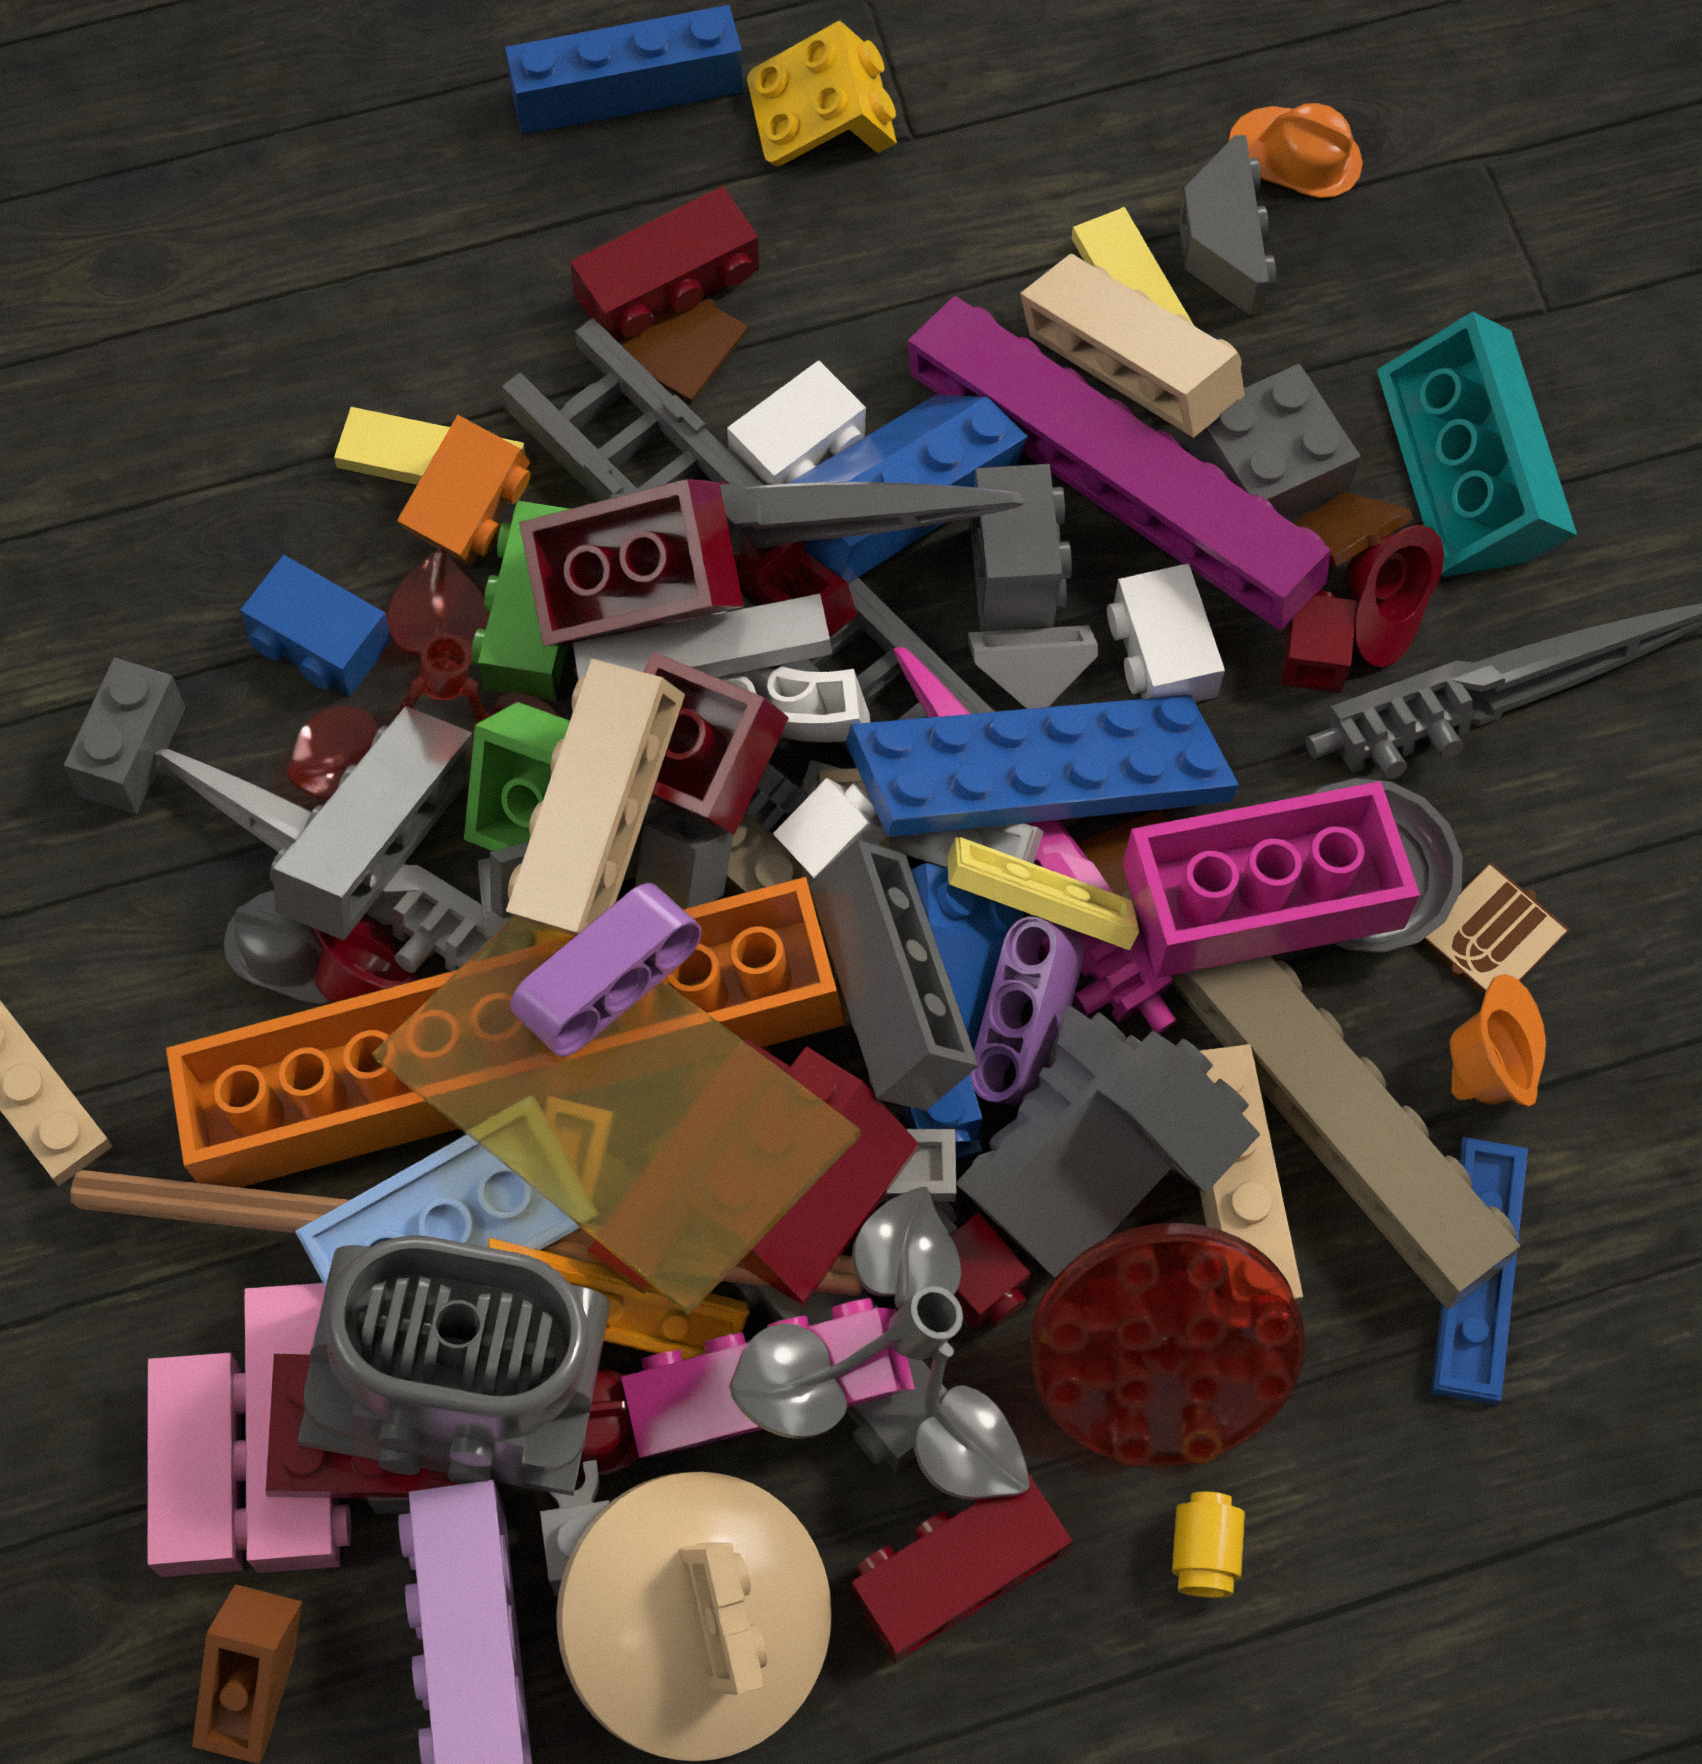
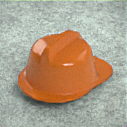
M1309 103L1294 109L1276 106L1259 108L1240 117L1231 129L1229 141L1235 135H1246L1249 157L1258 158L1262 180L1319 199L1334 198L1350 191L1360 178L1363 162L1359 147L1353 140L1348 122L1341 113L1330 106L1320 103Z
M1502 974L1494 977L1490 982L1481 1010L1458 1027L1451 1035L1449 1042L1453 1061L1451 1093L1457 1100L1475 1098L1485 1105L1514 1100L1517 1104L1527 1108L1536 1103L1537 1086L1545 1060L1546 1038L1544 1024L1537 1004L1528 989L1516 977Z

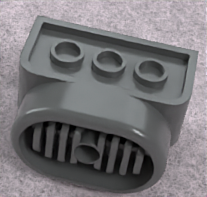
M429 1236L396 1237L380 1242L372 1247L348 1245L336 1248L310 1350L311 1361L304 1386L305 1411L297 1445L378 1460L379 1467L397 1474L414 1475L419 1473L420 1468L448 1473V1479L457 1484L494 1480V1482L573 1496L611 1305L610 1301L603 1294L592 1289L571 1285L557 1270L541 1260L516 1252ZM440 1336L467 1340L470 1342H467L462 1345H453L443 1340Z

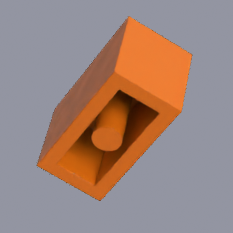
M457 414L397 521L410 534L471 567L478 554L483 557L486 556L495 544L501 528L497 520L508 502L515 504L524 493L531 475L530 471L526 470L530 461L517 446Z

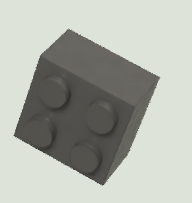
M1300 363L1245 387V396L1242 399L1236 400L1220 413V417L1194 438L1189 437L1187 447L1195 458L1203 463L1209 462L1219 467L1229 481L1250 495L1256 494L1265 498L1275 508L1276 512L1288 521L1327 503L1343 492L1349 493L1361 458Z
M1050 464L976 468L975 488L1012 491L1021 494L1024 500V504L1017 508L970 518L969 531L980 632L1054 627L1056 609L1066 607V579L1071 578L1072 572L1069 541L1060 542L1059 524H1064L1063 488L1052 487Z

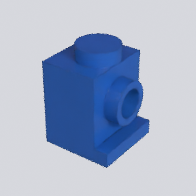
M970 1075L966 1076L927 1111L902 1105L907 1129H955L956 1161L982 1154L979 1141L982 1115Z

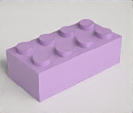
M494 1480L409 1492L411 1513L399 1515V1534L403 1557H409L411 1570H416L417 1575L416 1584L405 1586V1597L410 1628H416L418 1640L423 1639L424 1655L412 1657L416 1698L423 1701L425 1710H430L431 1727L419 1729L422 1764H533L506 1511Z

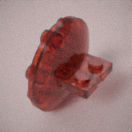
M1164 1223L1133 1228L1108 1237L1083 1251L1049 1285L1035 1313L1030 1335V1359L1033 1377L1040 1399L1049 1415L1062 1430L1084 1447L1127 1466H1174L1188 1463H1208L1218 1455L1247 1441L1262 1430L1286 1403L1299 1378L1305 1350V1332L1302 1316L1294 1292L1280 1269L1263 1252L1247 1241L1219 1229L1188 1223ZM1163 1450L1182 1452V1454L1168 1456L1153 1455L1154 1452Z

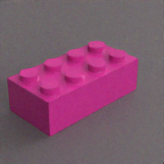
M1381 781L1134 828L1131 830L1122 862L1156 978L1405 929L1420 897Z

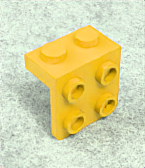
M839 20L754 67L749 72L747 83L764 157L774 166H781L848 129L877 153L897 143L891 121L896 117V111L891 98L883 89L880 73L884 71V63L878 49L871 41H862Z

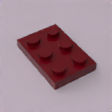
M274 1354L266 1497L409 1498V1492L460 1485L449 1480L447 1477L448 1473L420 1468L419 1473L414 1475L397 1474L379 1467L378 1460L298 1446L297 1440L305 1411L304 1386L311 1361L310 1354Z

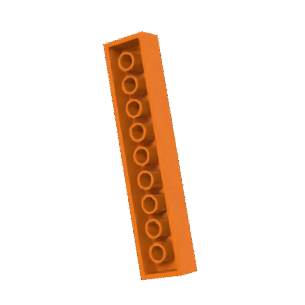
M802 877L683 909L701 926L702 935L694 952L685 962L583 1048L566 1057H559L554 1054L511 1012L510 1002L520 983L571 940L167 1047L166 1051L184 1167L197 1183L240 1188L493 1120L495 1114L506 1113L531 1098H535L539 1107L548 1104L549 1099L564 1101L728 1057L736 1052L745 1038L759 1047H765L846 1025L807 879Z

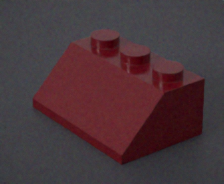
M806 1046L688 1201L687 1208L692 1235L804 1307L918 1151L919 1143L885 1105L877 1099L863 1081Z

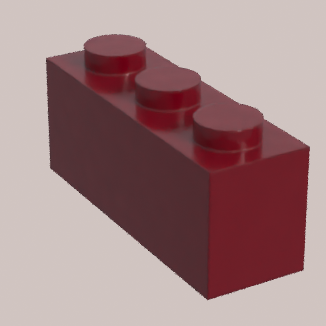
M721 186L571 260L573 293L589 318H594L616 341L624 337H635L649 328L653 318L673 308L677 312L687 311L696 306L702 298L726 286L733 287L746 281L753 272L759 270V237L724 186Z
M1029 1473V1489L1019 1496L974 1499L976 1502L974 1505L955 1517L952 1516L948 1509L943 1510L914 1530L918 1538L914 1543L896 1554L891 1546L882 1548L856 1567L860 1577L852 1581L851 1595L894 1664L899 1663L1068 1554L1073 1541Z

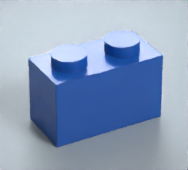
M284 554L240 609L249 635L247 639L258 652L272 660H278L281 656L297 665L300 673L315 686L324 690H328L333 686L348 696L352 695L392 642L385 612Z

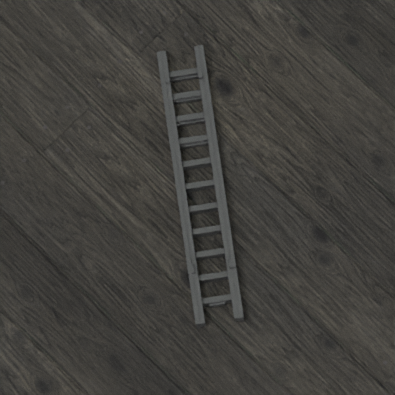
M594 318L575 331L576 346L605 376L598 382H593L570 399L561 410H558L521 372L502 385L505 409L598 502L610 499L611 494L633 493L685 479H693L702 471L713 482L740 483L743 487L763 485L705 428V423L676 394L672 396ZM623 395H626L644 415L601 448L597 449L579 429ZM664 433L683 454L639 488H636L617 468ZM859 578L848 583L857 615L830 637L831 655L769 667L773 670L783 666L801 671L820 672L817 668L865 631L886 652L884 656L857 677L867 706L905 676L893 650L894 648L904 647L911 651L971 714L994 712ZM741 593L744 607L728 610L727 612L755 606ZM917 703L898 720L928 717L921 704ZM837 742L851 756L846 742ZM1082 817L1060 819V822L1065 828L1069 825L1074 827L1082 820Z

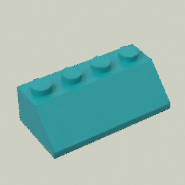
M1471 312L1377 369L1424 526L1432 528L1442 540L1445 554L1441 575L1447 577L1527 563L1577 536L1511 330L1475 312Z

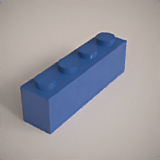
M730 5L505 47L510 90L521 135L743 93L742 48Z

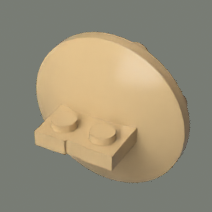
M687 1472L660 1476L645 1481L615 1498L599 1512L577 1541L568 1559L558 1594L557 1635L560 1653L567 1675L581 1702L606 1730L621 1741L644 1752L675 1760L704 1761L719 1759L745 1751L764 1741L778 1731L803 1704L818 1678L827 1653L832 1616L831 1596L825 1568L813 1540L797 1517L769 1492L745 1480L720 1473Z

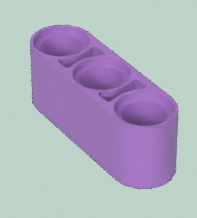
M645 883L639 885L527 976L515 990L510 1002V1010L554 1054L559 1057L574 1054L686 961L699 944L702 935L701 926L655 884Z
M1029 916L1017 920L1009 928L1003 942L974 1049L978 1067L969 1074L975 1092L983 1099L1020 1107L1023 1103V1095L1036 1090L1037 1083L1040 1080L1039 1074L1043 1067H1051L1048 1064L1051 1046L1058 1034L1061 1022L1060 1013L1068 1005H1072L1084 960L1083 942L1075 930L1040 917ZM1049 936L1050 951L1047 958L1040 963L1038 950L1041 942ZM1031 999L1033 1015L1030 1021L1023 1026L1021 1020L1022 1009L1025 1003ZM1014 1062L1016 1077L1013 1084L1007 1089L1004 1082L1005 1072L1008 1066Z

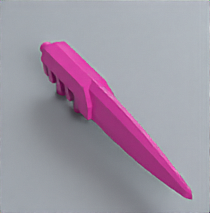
M904 647L893 649L911 688L928 718L971 714L911 651ZM1060 820L1023 823L1044 831L1033 864L1113 893L1093 862L1086 858ZM1076 931L1081 937L1084 946V960L1081 972L1085 977L1091 974L1095 979V982L1074 994L1072 1003L1076 1010L1088 1016L1110 1002L1114 1007L1111 1014L1117 1023L1140 1011L1152 1030L1157 1034L1164 1032L1177 1022V1019L1161 997L1173 983V979L1171 976L1156 978L1145 938L1140 931L1130 950ZM1049 936L1041 942L1038 950L1043 961L1047 958L1050 951Z

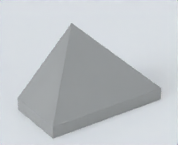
M1089 625L968 633L969 647L975 664L1027 709L1049 707L1098 656V644Z

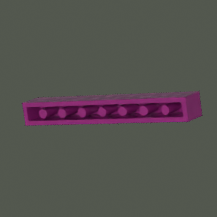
M953 296L908 339L912 377L938 395L989 397L1028 436L1022 453L1038 464H1050L1051 473L1181 563H1189L1191 570L1281 631L1297 612L1327 583L1331 549L1325 545L1323 540L1314 531L1306 527L1299 528L1278 514L1271 503L1265 498L1256 494L1250 495L1229 481L1219 467L1209 462L1203 463L1183 450L1170 434L1162 430L1155 431L1137 419L1124 403L1117 399L1109 400L1090 387L1085 379L1071 368L1063 369L1044 356L1031 340L1025 337L1018 338L998 325L993 316L981 307L973 308L957 296Z

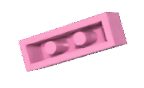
M231 1353L148 1359V1566L160 1577L243 1571V1550H247L246 1508H243L242 1482H246V1440H242V1414H246L245 1373H241V1368Z

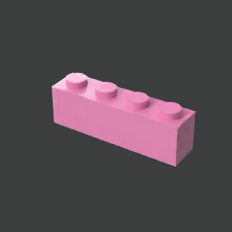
M323 1283L245 1289L247 1561L257 1573L340 1567V1546L351 1545L352 1525L349 1504H339V1498L266 1497L265 1491L274 1354H310L325 1292Z

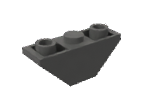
M1235 135L1184 187L1178 225L1185 270L1247 314L1258 315L1262 313L1266 292L1274 291L1276 266L1273 255H1265L1263 241H1267L1268 215L1266 207L1257 206L1255 193H1259L1261 183L1258 158L1249 157L1246 135Z

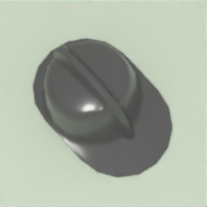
M274 890L261 893L243 906H238L234 916L227 925L223 942L226 960L236 974L254 985L270 989L302 1002L320 1005L331 1003L320 993L315 985L316 972L323 945L314 929L277 913Z

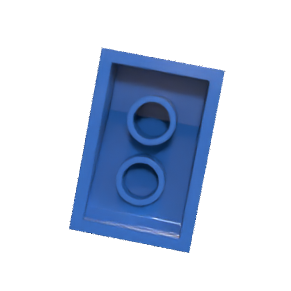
M925 863L912 869L911 872L974 1051L1004 939L1009 928L1017 920L1023 918V911L949 885L948 869Z

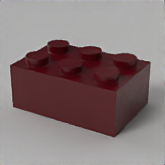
M685 479L519 522L543 646H573L574 642L690 620L744 607L719 482Z

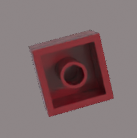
M652 652L643 672L663 677L684 693L685 697L650 799L735 835L789 717L765 697Z

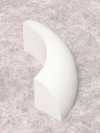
M780 666L776 670L766 667L716 677L765 697L787 715L789 719L780 736L782 738L808 742H846L851 724L870 723V714L854 669L834 672H809Z

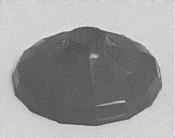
M1353 778L1320 787L1313 794L1378 782L1379 780ZM1381 781L1420 897L1405 929L1334 943L1347 950L1386 953L1418 944L1446 922L1462 889L1463 856L1450 824L1424 797L1393 782Z

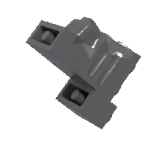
M1070 1005L1060 1013L1061 1022L1058 1034L1051 1046L1048 1064L1051 1067H1043L1039 1074L1040 1080L1037 1083L1036 1090L1023 1095V1103L1018 1110L1017 1118L990 1139L989 1146L991 1151L978 1155L972 1162L973 1165L956 1182V1185L1033 1261L1061 1285H1064L1171 1168L1206 1194L1261 1135L1242 1114L1249 1107L1246 1100L1222 1079L1219 1078L1214 1083L1206 1075L1213 1065L1189 1041L1183 1038L1175 1046L1155 1031H1152L1142 1042L1132 1035L1126 1038L1101 1013L1097 1012L1092 1019H1089Z

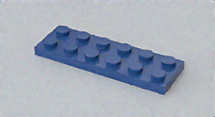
M1191 695L851 724L846 739L847 747L887 837L1232 802L1239 787L1234 774Z

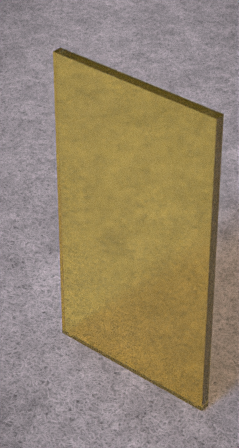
M514 916L372 1054L377 1062L689 1315L842 1154L861 1136L860 1129L663 980L583 1048L566 1057L557 1056L511 1012L510 1002L520 983L574 937L533 925Z

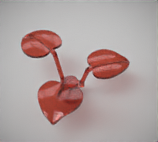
M442 548L427 556L410 571L398 587L389 606L387 621L391 638L402 651L409 654H420L418 678L411 682L408 694L388 726H390L405 706L413 708L420 695L424 693L437 700H450L458 697L460 694H464L467 697L475 719L479 723L491 717L484 710L478 696L477 682L469 678L474 636L477 629L486 630L490 612L485 611V596L457 567L448 553ZM514 692L501 696L494 705L492 715L516 702H520L561 717L545 701L529 694ZM340 705L320 711L305 724L299 734L293 757L287 768L289 780L304 792L328 801L337 791L346 769L351 765L357 766L370 750L372 741L379 730L375 719L366 711L351 706Z

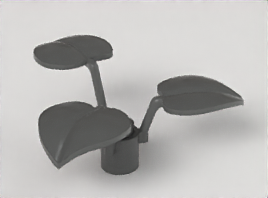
M919 1187L910 1190L881 1206L860 1228L852 1247L853 1269L863 1288L873 1295L882 1297L895 1296V1306L898 1310L892 1315L888 1330L843 1361L830 1366L828 1350L816 1334L796 1324L783 1323L770 1326L755 1335L744 1348L729 1385L731 1397L744 1415L764 1430L787 1438H813L833 1428L846 1412L847 1400L843 1390L835 1380L836 1378L844 1376L891 1346L900 1355L915 1360H922L932 1356L933 1362L924 1400L925 1409L932 1417L926 1419L918 1426L913 1440L914 1452L923 1474L933 1486L952 1497L986 1499L1019 1496L1029 1489L1027 1467L1019 1443L1008 1421L996 1404L980 1391L964 1385L955 1386L950 1389L939 1403L938 1398L946 1361L954 1353L952 1346L947 1341L960 1330L963 1322L962 1308L953 1295L960 1283L961 1263L954 1241L936 1212L928 1188Z

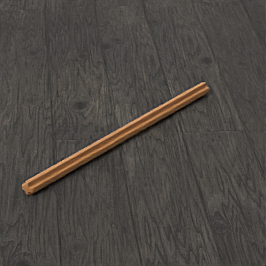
M81 1170L75 1174L70 1195L71 1203L79 1209L296 1233V1230L350 1201L346 1199ZM582 1226L541 1249V1251L600 1265L589 1258L587 1250L604 1228ZM686 1237L660 1273L664 1275L771 1286L697 1238ZM841 1255L815 1292L851 1296L860 1295L863 1286L859 1283L853 1269L852 1256Z

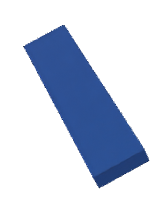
M1463 1137L1459 1145L1458 1162L1469 1174L1472 1181V1190L1487 1207L1494 1206L1505 1214L1515 1229V1239L1518 1242L1528 1148ZM1517 1252L1510 1264L1460 1303H1457L1451 1309L1446 1308L1441 1303L1431 1394L1495 1406L1501 1402Z

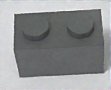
M114 657L63 765L79 797L137 815L161 763L154 753L168 748L185 711V705L172 675Z

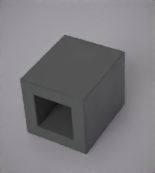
M671 809L645 823L643 827L635 888L645 883L655 884L682 909L716 900L724 895L733 835L675 809Z

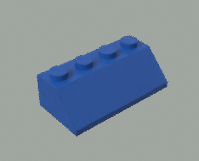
M934 395L788 484L893 482L974 487L976 468L1017 466L1028 436L987 396ZM942 524L803 542L810 556L850 583Z

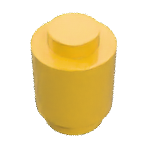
M1194 1492L1191 1494L1189 1503H1182L1176 1506L1172 1573L1179 1577V1592L1205 1598H1227L1233 1596L1234 1581L1240 1580L1242 1573L1245 1512L1240 1508L1232 1506L1231 1496L1217 1492Z

